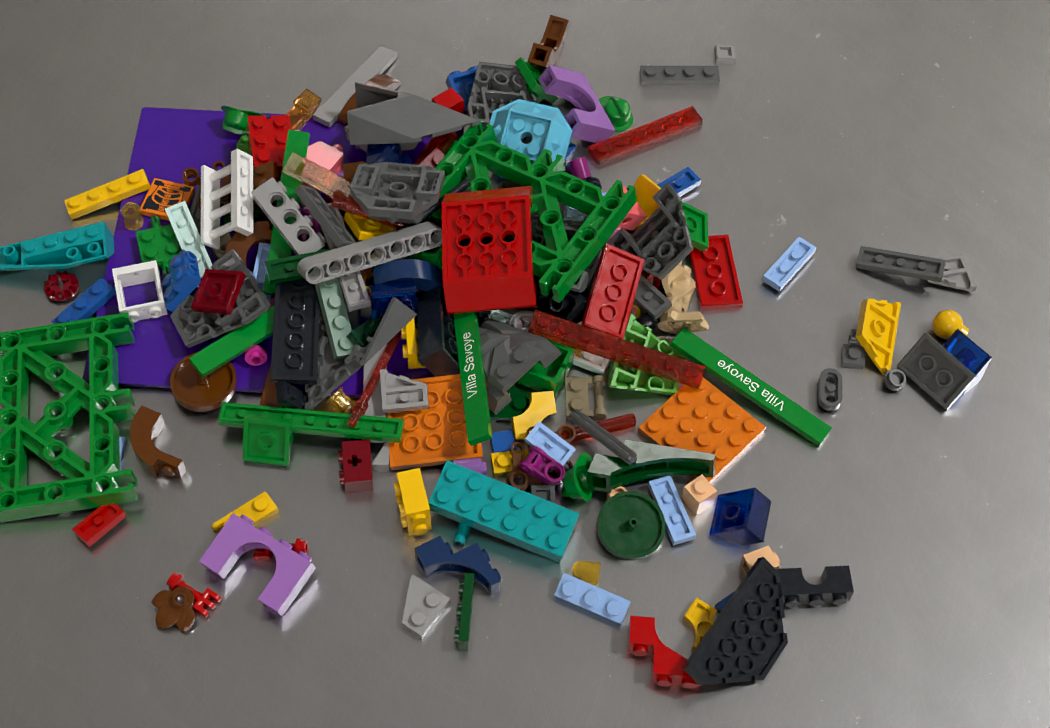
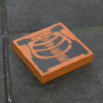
M154 178L139 209L140 215L154 216V218L158 216L160 219L170 221L165 208L183 201L186 202L188 207L195 189L184 184Z

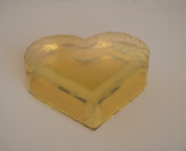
M578 561L573 565L572 575L594 586H598L601 563Z

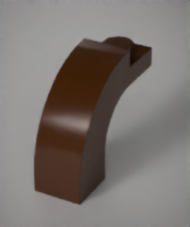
M550 15L540 44L533 43L528 58L530 64L546 69L549 65L554 66L564 45V38L570 23L569 20Z
M270 221L253 223V234L249 236L237 232L228 243L224 255L233 249L246 265V255L251 247L259 242L271 243L273 229L269 230Z
M141 405L130 427V441L139 464L154 477H157L160 471H162L167 476H176L182 479L186 472L183 460L162 452L155 447V441L165 426L162 414Z

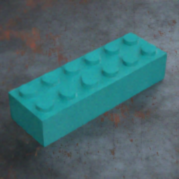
M448 460L428 502L432 512L558 563L562 560L579 513Z

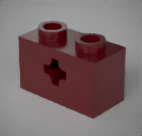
M370 439L342 441V450L338 451L339 465L343 464V471H339L340 485L345 486V493L373 491Z

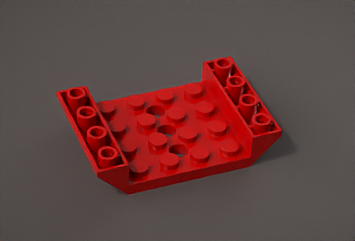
M531 186L445 194L442 201V271L447 314L537 307L536 286L533 279L531 207L533 205ZM511 234L515 236L511 242L503 241L506 235ZM489 236L493 238L489 244L481 243L484 237ZM467 238L471 240L467 246L459 245L462 239Z

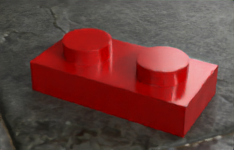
M117 504L99 506L72 530L79 539L90 547L122 521L126 514Z

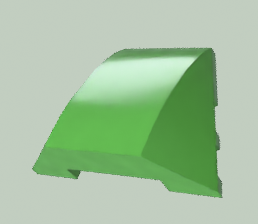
M631 313L624 338L620 342L617 341L606 376L608 386L610 388L674 395L678 389L686 356L671 347V344L666 340H660L651 333L652 329L648 326L646 328L635 320L637 317Z

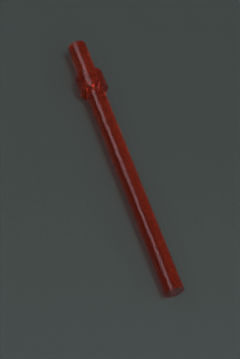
M401 330L388 342L360 399L356 400L352 408L353 413L347 422L350 427H356L361 415L366 413L369 407L368 402L380 380V370H385L402 336Z

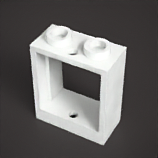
M156 260L112 269L120 313L128 312L133 323L139 320L168 315ZM155 281L159 301L126 307L123 287Z

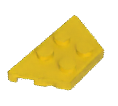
M868 298L861 302L855 337L879 371L884 375L891 370L901 303H887V300L877 301Z

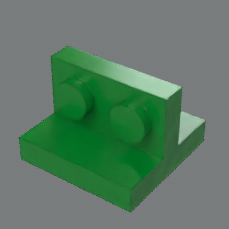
M521 57L515 61L528 84L527 90L530 95L534 94L537 98L535 103L546 99L553 104L558 97L546 94L538 80L543 72Z
M681 201L692 246L705 251L709 248L708 214Z
M246 414L243 427L242 460L288 466L290 463L291 444L296 436V433L291 432L292 420Z

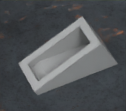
M385 442L371 464L372 472L390 471L388 442Z

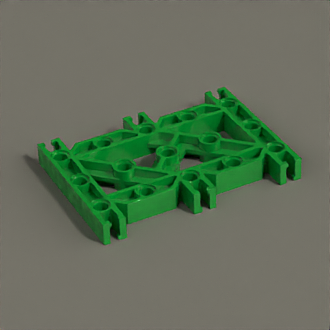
M479 120V125L470 126L436 166V170L445 171V180L439 198L462 182L466 176L471 183V186H469L470 192L492 190L488 171L522 186H531L533 190L531 214H539L547 246L545 247L532 241L533 274L541 278L538 281L541 294L547 297L548 291L552 288L553 300L560 303L637 202L636 189L628 185L626 188L628 191L625 194L622 182L616 180L605 196H603L600 187L564 172L563 156L557 154L556 159L552 163V152L544 149L535 162L531 164L529 156L495 142L496 136L493 126L487 124L485 126L486 130L483 131L482 123ZM558 202L589 215L569 242ZM442 208L422 223L432 219L433 223L442 228ZM399 222V223H400V226H403V225L406 224V223H403V222ZM511 234L506 235L503 241L511 242L515 236ZM489 236L484 237L481 243L489 244L493 238ZM462 239V241L468 243L469 245L471 241L470 239Z
M128 312L0 333V405L3 408L0 409V523L96 508L109 504L138 501V494L134 487H138L136 476L131 469L120 471L119 429L115 424L117 422L133 420L136 414L132 407L136 405V399L130 388L119 390L118 352L114 347L135 343V338L131 332L134 331V323ZM89 350V383L67 369L64 363L56 361L50 356ZM29 371L48 383L54 391L64 394L59 400L51 401L45 406L44 415L35 424L28 420ZM81 408L89 412L90 463L67 448L62 441L53 438L59 431H64L71 427L73 416ZM29 449L48 463L53 470L59 471L69 479L27 486V450Z

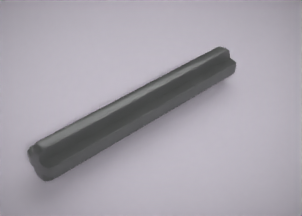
M576 409L574 412H571V421L628 465L637 461L636 452L582 411Z

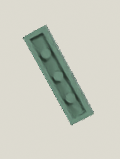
M337 277L317 283L315 287L334 359L347 358L351 354L355 341Z

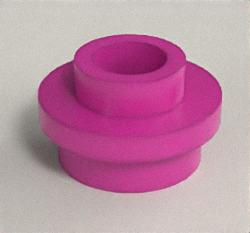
M260 345L250 348L244 355L245 361L253 366L261 365L267 360V352Z

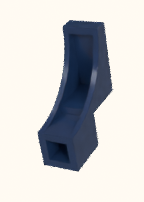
M438 536L415 547V559L426 577L445 572L464 575L465 573H474V579L481 583L490 595L500 591L501 576L496 568L492 569L489 564L490 558L485 549L481 550L478 543L453 553L448 542L444 543L441 536Z

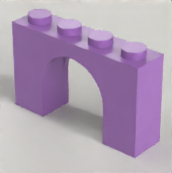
M549 65L538 78L546 94L562 97L578 108H573L565 117L573 131L571 138L604 145L616 131L584 74Z
M233 513L199 562L211 572L225 579L236 561L245 552L255 548L271 551L276 558V570L258 600L264 606L283 617L316 569L311 562L312 558L302 551L297 554L291 550L293 546L283 539H280L278 542L272 538L273 533L262 526L260 529L254 527V522L247 516L242 514L239 517Z

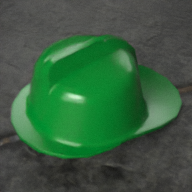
M605 96L598 99L616 132L626 131L632 126L634 118L630 105L626 100L615 96Z
M221 106L222 111L225 112L223 129L239 135L246 134L247 116L265 115L230 106Z
M580 454L575 465L565 471L562 479L563 488L561 494L563 497L583 499L586 502L591 500L594 490L588 489V469L593 458L589 454Z

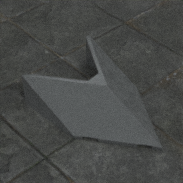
M355 82L357 109L347 111L350 145L415 143L421 141L422 136L437 137L462 130V127L466 125H479V120L419 96Z
M342 291L355 346L347 358L334 359L321 310L319 317L317 385L305 384V392L308 393V402L305 403V410H312L359 370L417 314L393 297L374 336H368L366 340L369 342L368 345L360 347L359 309L349 312Z

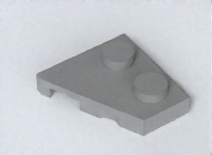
M963 254L937 258L946 260L942 282L927 280L929 283L970 292L976 290L977 285Z
M384 369L380 370L383 413L429 409L427 384L411 381L408 377L390 374Z
M412 574L408 586L402 627L422 640L450 604V598Z

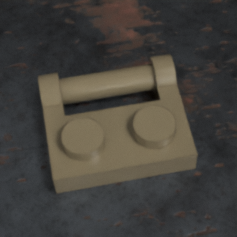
M604 376L565 377L566 421H571L570 414L576 409L582 411L593 421H601L607 418V410L604 409ZM588 388H594L595 410H589Z

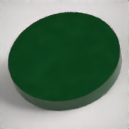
M635 491L620 492L609 498L600 509L596 523L598 537L602 545L614 556L625 560H639L652 554L661 544L666 528L665 518L658 504L647 495Z

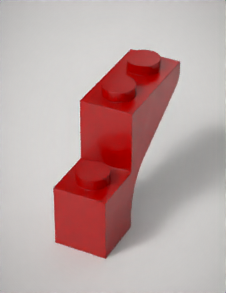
M631 615L628 625L627 653H633L636 656L652 655L651 683H657V685L663 687L671 686L672 684L682 685L683 688L687 689L700 687L701 685H698L682 669L688 659L664 645L658 638L655 629V617Z

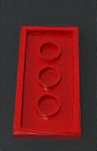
M729 235L708 236L709 248L701 251L693 247V250L689 253L700 311L742 308L743 299Z
M606 243L603 245L581 326L619 342L623 340L645 259Z

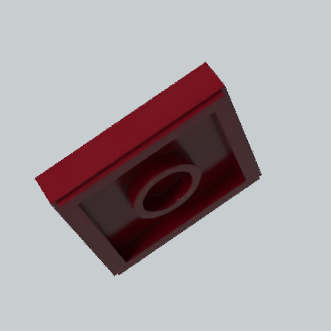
M205 269L191 309L194 312L231 315L246 275L242 271Z

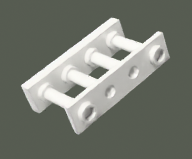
M239 149L231 151V164L218 171L205 165L201 166V243L216 250L220 249V236L234 230L246 236L253 234V197L251 194L253 191V156ZM231 174V183L220 188V179ZM231 193V202L220 207V198ZM231 212V222L220 226V217Z

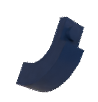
M401 259L373 267L375 287L385 295L403 289H420L427 292L438 286L444 290L441 269L427 261Z

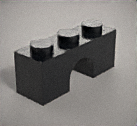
M849 565L825 566L821 575L822 583L818 585L810 584L804 579L802 568L777 569L781 583L778 584L779 596L783 598V605L787 607H796L799 604L819 606L823 603L842 605L849 602L854 593Z

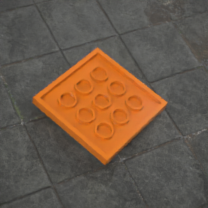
M697 373L638 427V432L652 444L716 454L714 477H705L712 483L765 432L766 427Z
M460 374L412 379L411 381L427 384L429 409L387 413V418L404 419L401 443L388 442L391 470L443 465L447 460L450 462L470 458H481L483 460L482 442L473 446L468 443Z

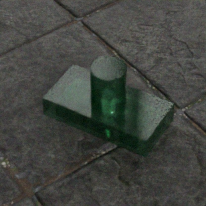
M376 314L351 331L346 337L354 346L356 344L360 347H365L369 343L366 341L368 336H374L382 318Z

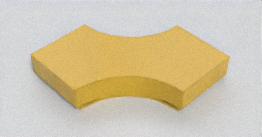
M554 391L531 393L526 411L519 416L511 418L515 441L525 440V433L528 428L535 427L539 421L542 422L544 418L557 413Z
M697 597L683 617L694 632L695 641L692 652L713 624L717 612L715 608Z

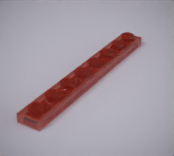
M535 310L528 330L529 333L699 389L705 366Z

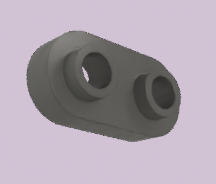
M828 368L821 372L818 380V401L823 409L834 411L840 407L843 398L842 375L839 371Z

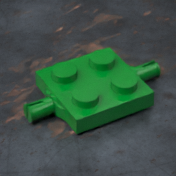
M153 216L150 219L152 228L135 232L142 263L156 260L158 268H162L163 277H165L167 271L170 274L169 262L174 255H178L182 249L172 225L161 226L160 218L155 216V223Z

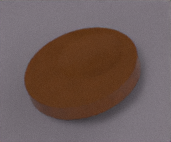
M196 353L184 357L176 364L170 376L172 394L181 406L192 411L206 412L221 407L222 402H228L232 398L237 388V375L231 361L202 378L189 362V358Z

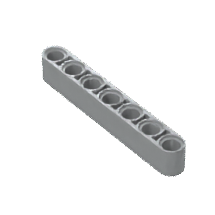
M431 221L306 257L298 263L297 271L309 283H321L442 245V228ZM314 267L313 271L308 274L309 270Z

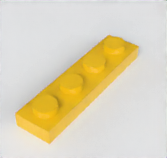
M141 169L68 198L64 202L69 216L73 220L146 191L150 188V184L144 169Z

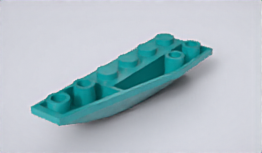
M103 221L1 246L0 271L66 269L107 259L114 254V237Z

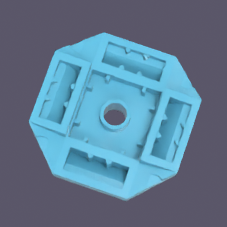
M518 99L493 111L490 125L494 128L495 142L529 156L531 164L535 162L544 149L552 152V163L556 159L557 154L563 156L565 163L573 131L558 108ZM530 136L533 138L528 144L522 143L524 137ZM497 175L498 179L509 181V179Z

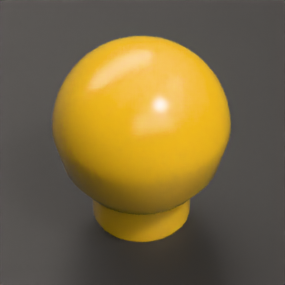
M953 310L940 311L932 322L934 333L945 340L954 339L960 343L969 332V328L963 325L962 317Z

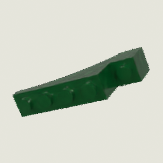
M625 439L624 444L637 453V461L628 465L619 457L595 453L588 469V489L611 493L617 487L661 476H700L703 474L704 477L713 478L716 454Z

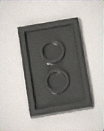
M926 332L897 364L901 371L945 410H948L977 377Z

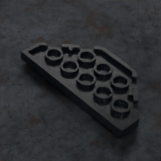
M764 557L756 560L682 667L698 685L764 680L788 644L787 633H784L782 618H785L783 598L779 596L778 584L781 583L780 573Z

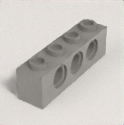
M272 177L251 192L255 202L296 255L326 250L325 243L327 242L320 232L316 234L311 228L314 226L307 215H301L298 211L300 206L295 199L288 198L285 194L287 189L281 181L276 182ZM275 200L283 201L280 207H274L272 203ZM288 217L297 219L294 224L285 223ZM301 234H308L310 236L307 241L302 242L298 240Z

